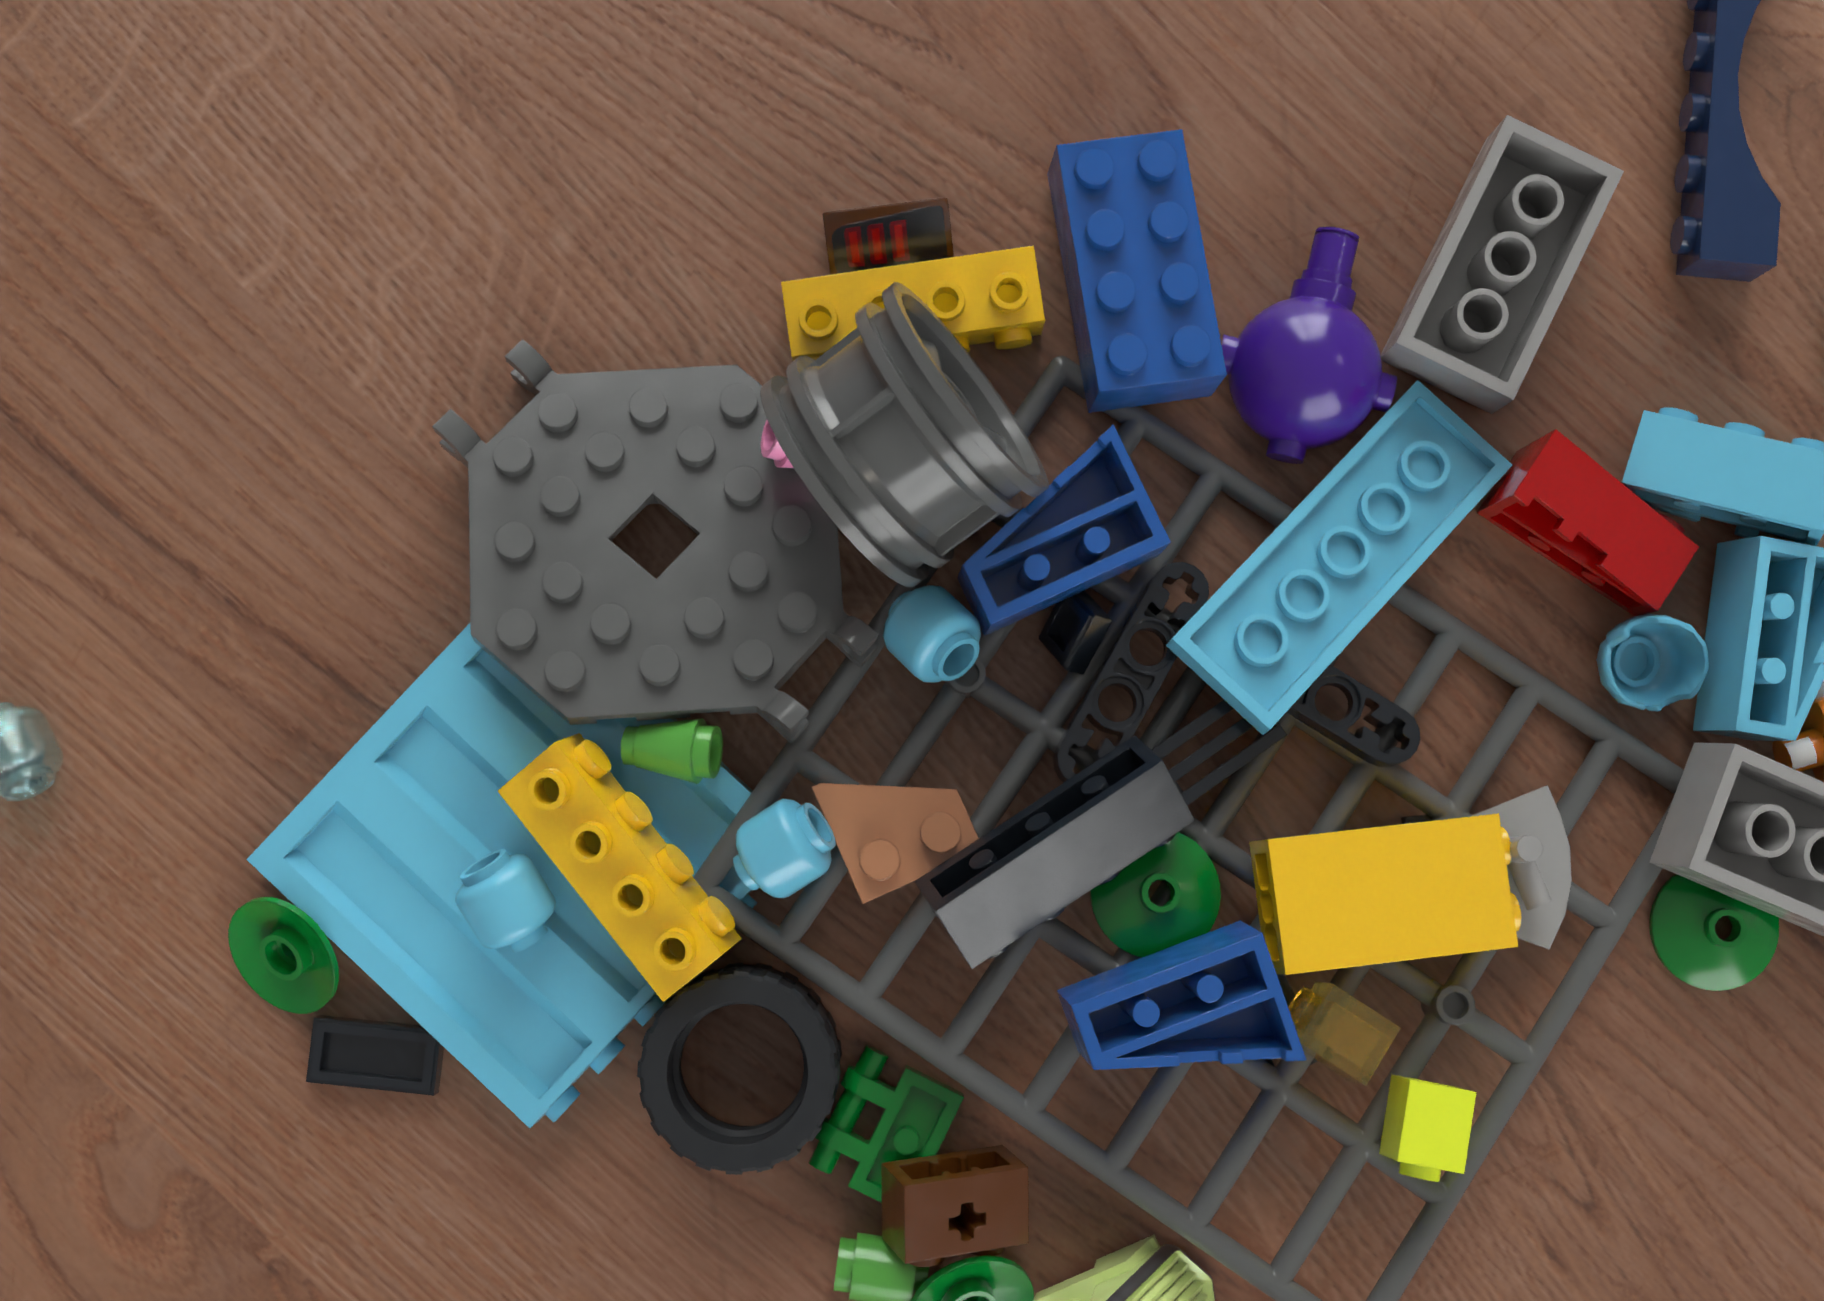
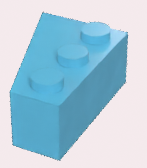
M1664 407L1660 408L1658 413L1643 411L1622 484L1650 507L1694 522H1698L1701 517L1734 524L1737 525L1734 535L1743 538L1756 537L1759 531L1793 540L1797 543L1818 545L1824 534V442L1810 438H1794L1791 443L1764 437L1765 432L1762 429L1744 423L1729 422L1725 424L1724 428L1698 422L1699 418L1697 415L1678 408Z
M1765 536L1717 543L1705 633L1710 668L1697 694L1693 731L1751 741H1796L1824 680L1823 547Z

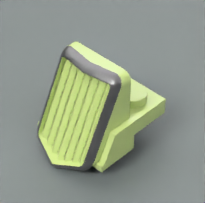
M1152 1235L1097 1259L1094 1268L1037 1292L1033 1301H1215L1212 1277L1175 1245L1165 1244L1160 1247L1155 1235Z

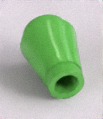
M703 718L627 726L622 735L621 759L624 765H633L695 784L700 783L702 778L714 779L721 766L723 752L721 729L719 726L707 725Z

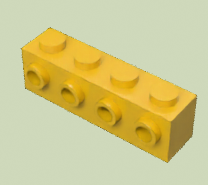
M1034 246L781 282L793 361L802 355L816 360L857 328L855 313L867 303H874L883 309L885 306L882 292L894 282L903 284L917 295L944 323L968 353L970 352L969 345L994 342L996 349H1014L1029 345L1033 342L1032 336L1042 334L1045 323Z
M577 733L550 745L502 786L498 793L664 1002L742 938L734 929L735 920L729 909L718 898L714 896L708 897L692 876L694 869L688 857L677 846L667 844L651 824L653 821L652 814L646 804L636 794L629 791L626 792L610 772L612 768L611 762L605 752L596 743L584 739L580 733Z

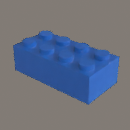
M1183 130L1056 145L1047 176L1088 413L1212 396L1226 377L1227 372Z

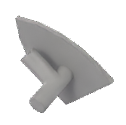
M1548 785L1472 816L1499 813L1501 827L1507 831L1511 842V861L1507 865L1510 892L1516 896L1521 909V926L1516 932L1517 938L1550 949L1566 914L1572 877L1569 841L1560 812Z

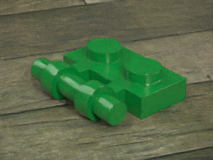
M866 1045L856 1066L849 1065L840 1082L845 1089L830 1119H824L822 1129L815 1137L819 1142L809 1160V1164L824 1173L832 1174L841 1153L858 1161L848 1186L882 1203L881 1163L936 1155L964 1099V1093L908 1065L905 1066L894 1088L878 1079L889 1056L874 1047ZM867 1100L884 1108L869 1140L853 1131Z

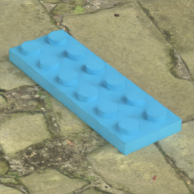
M1417 380L1173 636L1166 646L1258 732L1264 735L1279 721L1510 469L1512 464Z

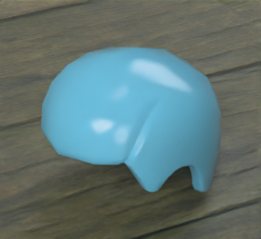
M1657 614L1634 616L1619 623L1606 634V639L1600 644L1596 659L1601 684L1618 703L1640 710L1647 709L1656 712L1661 711L1663 707L1676 701L1692 699L1700 691L1710 668L1707 644L1694 627L1667 615Z

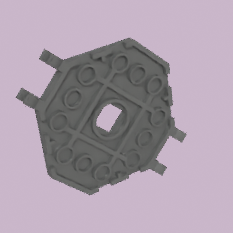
M522 339L505 355V359L514 368L511 372L512 379L533 393L535 397L487 444L452 409L432 426L434 431L443 438L439 442L441 447L468 468L470 629L474 642L570 725L595 724L600 719L636 717L637 721L689 718L694 713L730 711V715L758 713L792 744L809 726V721L806 719L809 710L787 693L779 691V689L826 638L861 669L877 651L878 646L874 642L878 639L879 634L865 622L855 616L847 615L843 610L838 527L819 505L794 468H778L775 466L773 459L762 456L761 437L767 420L760 398L762 385L738 365L557 374L551 369L546 360ZM661 504L698 535L657 579L613 543V539L647 505Z

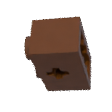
M1003 1145L881 1163L882 1239L905 1264L931 1267L941 1264L945 1259L944 1257L968 1253L976 1256H995L1003 1253L1005 1247L1029 1243L1028 1166Z

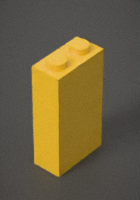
M1499 813L1249 842L1260 929L1276 974H1299L1518 947L1516 932L1521 926V909L1516 896L1510 892L1507 865L1511 861V842L1507 831L1501 827Z

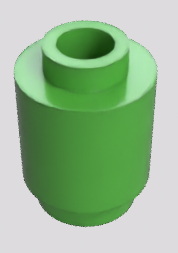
M858 1232L857 1239L840 1238L833 1291L850 1293L849 1300L911 1301L912 1296L928 1279L929 1267L905 1264L882 1239L881 1235Z

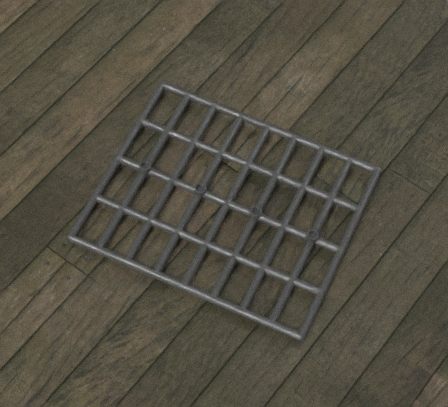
M1065 356L1053 358L1013 415L1027 438H1029L1064 386L1086 400L1080 365ZM1141 406L1103 411L1121 423L1117 432L1129 457L1143 438L1200 477L1165 528L1171 541L1158 557L1141 564L1129 583L1117 575L1091 587V589L1114 603L1108 612L1109 617L1113 621L1084 675L1069 671L1040 713L986 676V667L1018 621L984 636L981 630L980 650L973 666L959 678L952 681H944V685L875 785L905 787L966 698L973 697L1026 734L970 817L978 838H981L996 827L1047 749L1055 753L1056 746L1065 732V729L1062 728L1098 674L1149 581L1161 568L1173 563L1219 492H1224L1276 528L1294 510ZM1019 509L1010 517L999 514L991 521L1002 528L1021 510ZM928 565V576L915 587H906L897 583L868 624L879 634L878 639L874 642L878 646L877 651L861 669L848 657H845L809 709V714L806 717L809 721V726L792 744L787 741L696 872L694 879L708 897L714 896L718 898L729 909L735 920L736 930L1275 1301H1323L1293 1281L1363 1166L1366 1162L1370 1163L1426 1202L1366 1301H1399L1661 872V867L1649 862L1671 803L1609 905H1606L1571 882L1566 909L1593 926L1594 929L1525 1041L1475 1008V1000L1471 992L1497 950L1464 953L1444 985L1438 983L1407 961L1340 968L1297 1033L1306 1057L1305 1061H1284L1281 1059L1277 1067H1274L1264 1059L1243 1060V1063L1225 1064L1260 1088L1261 1092L1189 1206L1186 1207L1129 1168L1128 1164L1194 1062L1179 1063L1180 1066L1158 1067L1104 1151L1045 1110L1081 1055L1077 1050L1069 1024L1023 1094L963 1054L1039 938L1093 975H1098L1141 957L1131 955L1120 948L1112 956L1057 918L1042 922L1012 942L1005 952L993 959L942 1038H940L882 998V995L936 916L921 892L859 982L801 942L811 924L848 872L837 845L831 850L832 861L828 871L804 888L779 926L719 886L734 865L733 858L738 855L736 833L740 826L778 801L797 772L815 785L819 783L861 785L812 750L884 648L883 632L892 603L903 593L926 586L938 568ZM1405 583L1389 599L1388 603L1436 634V636L1394 700V704L1406 710L1412 717H1415L1457 650H1460L1516 688L1447 797L1398 764L1392 767H1378L1364 761L1295 719L1287 712L1276 723V726L1281 725L1287 736L1294 726L1298 727L1353 765L1308 835L1342 831L1374 780L1433 819L1432 821L1472 816L1469 812L1537 703L1595 741L1556 804L1567 837L1617 757L1673 794L1677 790L1684 771ZM1164 607L1155 616L1147 608L1144 614L1167 623L1172 612ZM1167 623L1176 633L1178 632L1179 625ZM1341 653L1334 659V661L1330 665L1334 666L1335 662L1337 661ZM1187 666L1140 737V740L1151 750L1175 733L1207 684L1190 667ZM1318 711V713H1319L1322 717H1324L1325 719L1331 720L1330 718H1328L1327 716H1325L1323 713H1321L1320 711ZM1392 722L1381 728L1377 727L1374 731L1380 737V743L1377 748L1382 752L1394 746L1396 747L1399 742L1394 737L1397 726ZM1260 732L1258 733L1254 741L1262 736ZM1287 736L1234 772L1202 821L1194 817V822L1179 831V833L1186 835L1201 846L1211 860L1254 889L1255 883L1251 855L1230 842L1223 835ZM1085 745L1080 750L1069 749L1068 755L1076 761L1075 767L1080 771L1096 762L1093 759L1095 749L1089 745ZM1162 881L1150 899L1152 903L1157 906L1165 905L1171 895L1169 886ZM1257 913L1250 926L1261 932L1259 914ZM1372 968L1419 1000L1425 1016L1360 1121L1356 1123L1298 1082L1366 974ZM1456 1025L1511 1064L1471 1128L1464 1174L1445 1171L1439 1182L1399 1174L1400 1162L1379 1154L1391 1074L1418 1079L1449 1027ZM1285 1105L1342 1144L1343 1148L1271 1264H1269L1210 1222Z

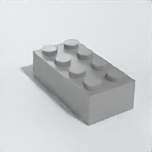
M1507 115L1485 140L1380 355L1381 361L1490 414L1513 401L1624 171Z
M1694 743L1649 863L1824 937V782L1738 744Z

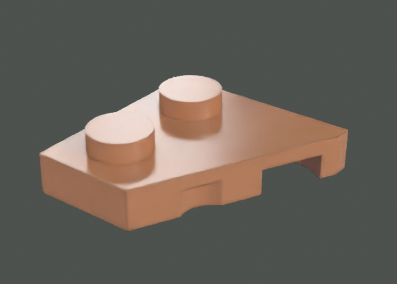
M819 783L812 786L813 793L833 831L836 845L862 904L919 879L979 839L957 789Z

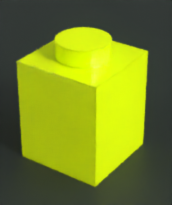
M1391 1074L1379 1154L1400 1162L1399 1174L1418 1179L1439 1182L1441 1170L1464 1174L1477 1092L1456 1086Z

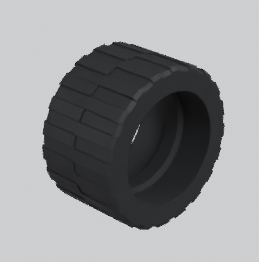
M743 963L728 964L719 970L714 971V969H711L699 975L689 984L687 983L654 1016L656 1019L653 1025L646 1031L641 1044L643 1051L641 1059L638 1061L637 1077L640 1078L641 1085L639 1095L643 1108H646L650 1116L651 1126L658 1136L661 1135L668 1142L670 1149L681 1158L684 1156L695 1162L696 1166L708 1171L715 1169L733 1175H742L743 1172L755 1170L758 1173L772 1169L775 1164L783 1160L788 1161L799 1154L801 1148L809 1140L813 1141L822 1129L827 1114H830L841 1075L840 1060L842 1056L841 1042L837 1038L836 1024L830 1011L827 1012L820 1002L821 998L812 988L809 989L798 981V977L787 971L784 973L775 970L771 965L760 963L756 965H743ZM728 1005H755L775 1013L792 1029L802 1050L804 1072L799 1092L792 1103L780 1115L763 1124L739 1126L714 1118L695 1102L683 1080L681 1070L682 1052L691 1030L704 1016Z

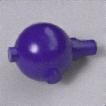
M1337 227L1317 228L1307 269L1303 270L1301 279L1293 282L1290 299L1275 303L1261 311L1245 326L1238 338L1225 334L1221 337L1229 390L1233 403L1245 423L1255 433L1269 441L1266 456L1277 461L1302 464L1306 449L1328 446L1345 438L1362 424L1372 409L1386 413L1391 406L1395 394L1397 376L1382 372V362L1377 342L1367 325L1352 312L1356 293L1351 289L1353 281L1350 276L1359 236L1349 230Z

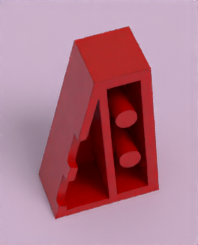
M1557 429L1516 451L1510 461L1512 466L1494 485L1477 511V514L1633 616L1658 611L1699 548L1697 544L1684 535V528L1670 517L1656 512Z

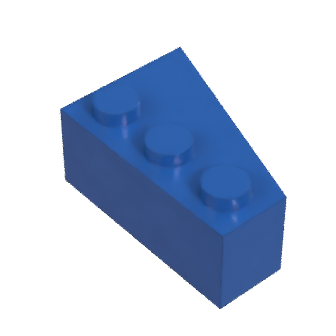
M1114 424L1072 465L1062 471L1049 485L1047 490L1019 511L962 565L957 579L975 617L979 621L984 636L1158 557L1171 543Z

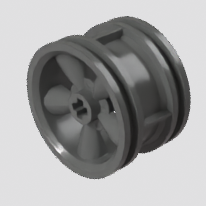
M894 282L882 292L885 306L883 309L874 303L864 305L855 313L857 324L855 330L816 360L804 355L799 356L787 366V378L779 375L774 376L761 387L760 398L769 425L782 450L801 480L831 520L850 542L885 575L903 586L915 587L928 576V565L934 568H941L954 557V548L999 514L1010 517L1021 509V491L1029 496L1037 497L1049 488V482L1043 465L1026 434L976 362L944 323L917 295L903 284Z

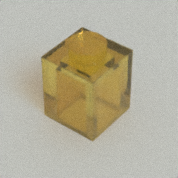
M1315 982L1311 989L1306 986L1303 987L1288 1007L1303 1051L1346 1080L1367 1086L1401 1029L1333 983Z

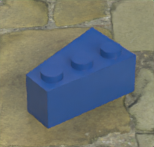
M1241 920L1057 990L1077 1050L1093 1070L1180 1066L1179 1063L1219 1061L1221 1064L1243 1063V1060L1282 1058L1284 1061L1306 1060L1263 933Z

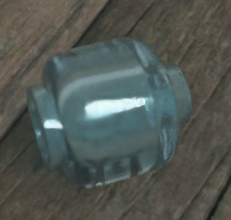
M3 702L0 703V796L4 797L7 801L26 800L43 793L55 782V775L63 764V751L46 716L40 710L34 707L14 706L12 703Z

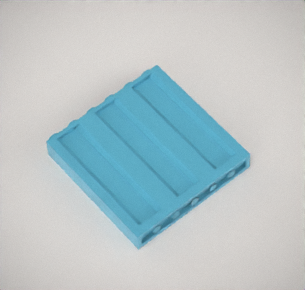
M469 623L246 860L289 901L310 916L328 938L525 1125L531 1128L544 1115L554 1123L580 1096L581 1093L573 1086L577 1079L589 1066L599 1075L625 1047L617 1036L626 1026L635 1019L643 1027L667 1000L663 1002L498 793V790L554 742L580 733L584 739L593 741L605 752L611 762L612 768L610 772L626 792L629 791L636 794L646 804L652 814L653 821L651 824L667 844L677 846L688 857L694 869L693 877L753 790L722 761L719 772L714 779L702 778L698 784L641 769L633 765H624L621 759V740L627 726H640L678 720L673 718L637 721L636 717L600 719L595 724L570 725L474 642ZM500 849H505L508 855H527L534 863L556 901L553 913L543 923L548 930L546 935L532 946L519 952H513L509 945L502 948L489 949L480 944L455 901L456 893L463 884L459 878L461 873L476 861ZM733 865L719 886L753 908L757 902L749 895L752 890L743 883Z

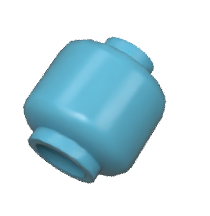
M927 585L905 592L892 603L889 609L883 632L885 646L915 677L923 682L936 683L959 678L973 666L980 650L981 630L978 619L941 586Z
M781 799L740 826L736 833L738 855L733 858V864L740 879L751 890L761 888L772 897L786 898L828 871L832 861L831 850L835 847L836 841L829 823L814 805L807 802L800 805L795 800Z
M500 849L476 861L459 876L463 884L456 893V904L480 944L484 947L492 949L509 945L513 952H519L538 942L548 932L543 923L553 913L556 901L534 863L527 855H508L505 849Z

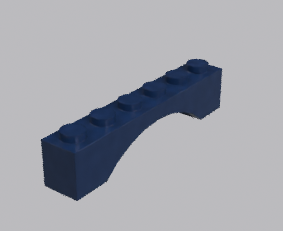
M1687 0L1688 9L1694 11L1693 32L1687 39L1683 54V67L1685 71H1690L1689 93L1685 96L1679 113L1680 131L1686 132L1685 153L1678 162L1674 181L1676 192L1682 193L1680 216L1673 225L1670 238L1671 252L1677 254L1676 275L1751 282L1777 266L1781 203L1763 179L1748 147L1739 111L1738 72L1743 43L1755 10L1761 0Z

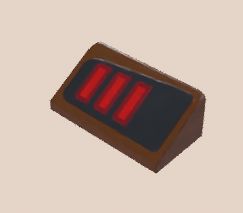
M947 198L823 213L830 275L954 257Z

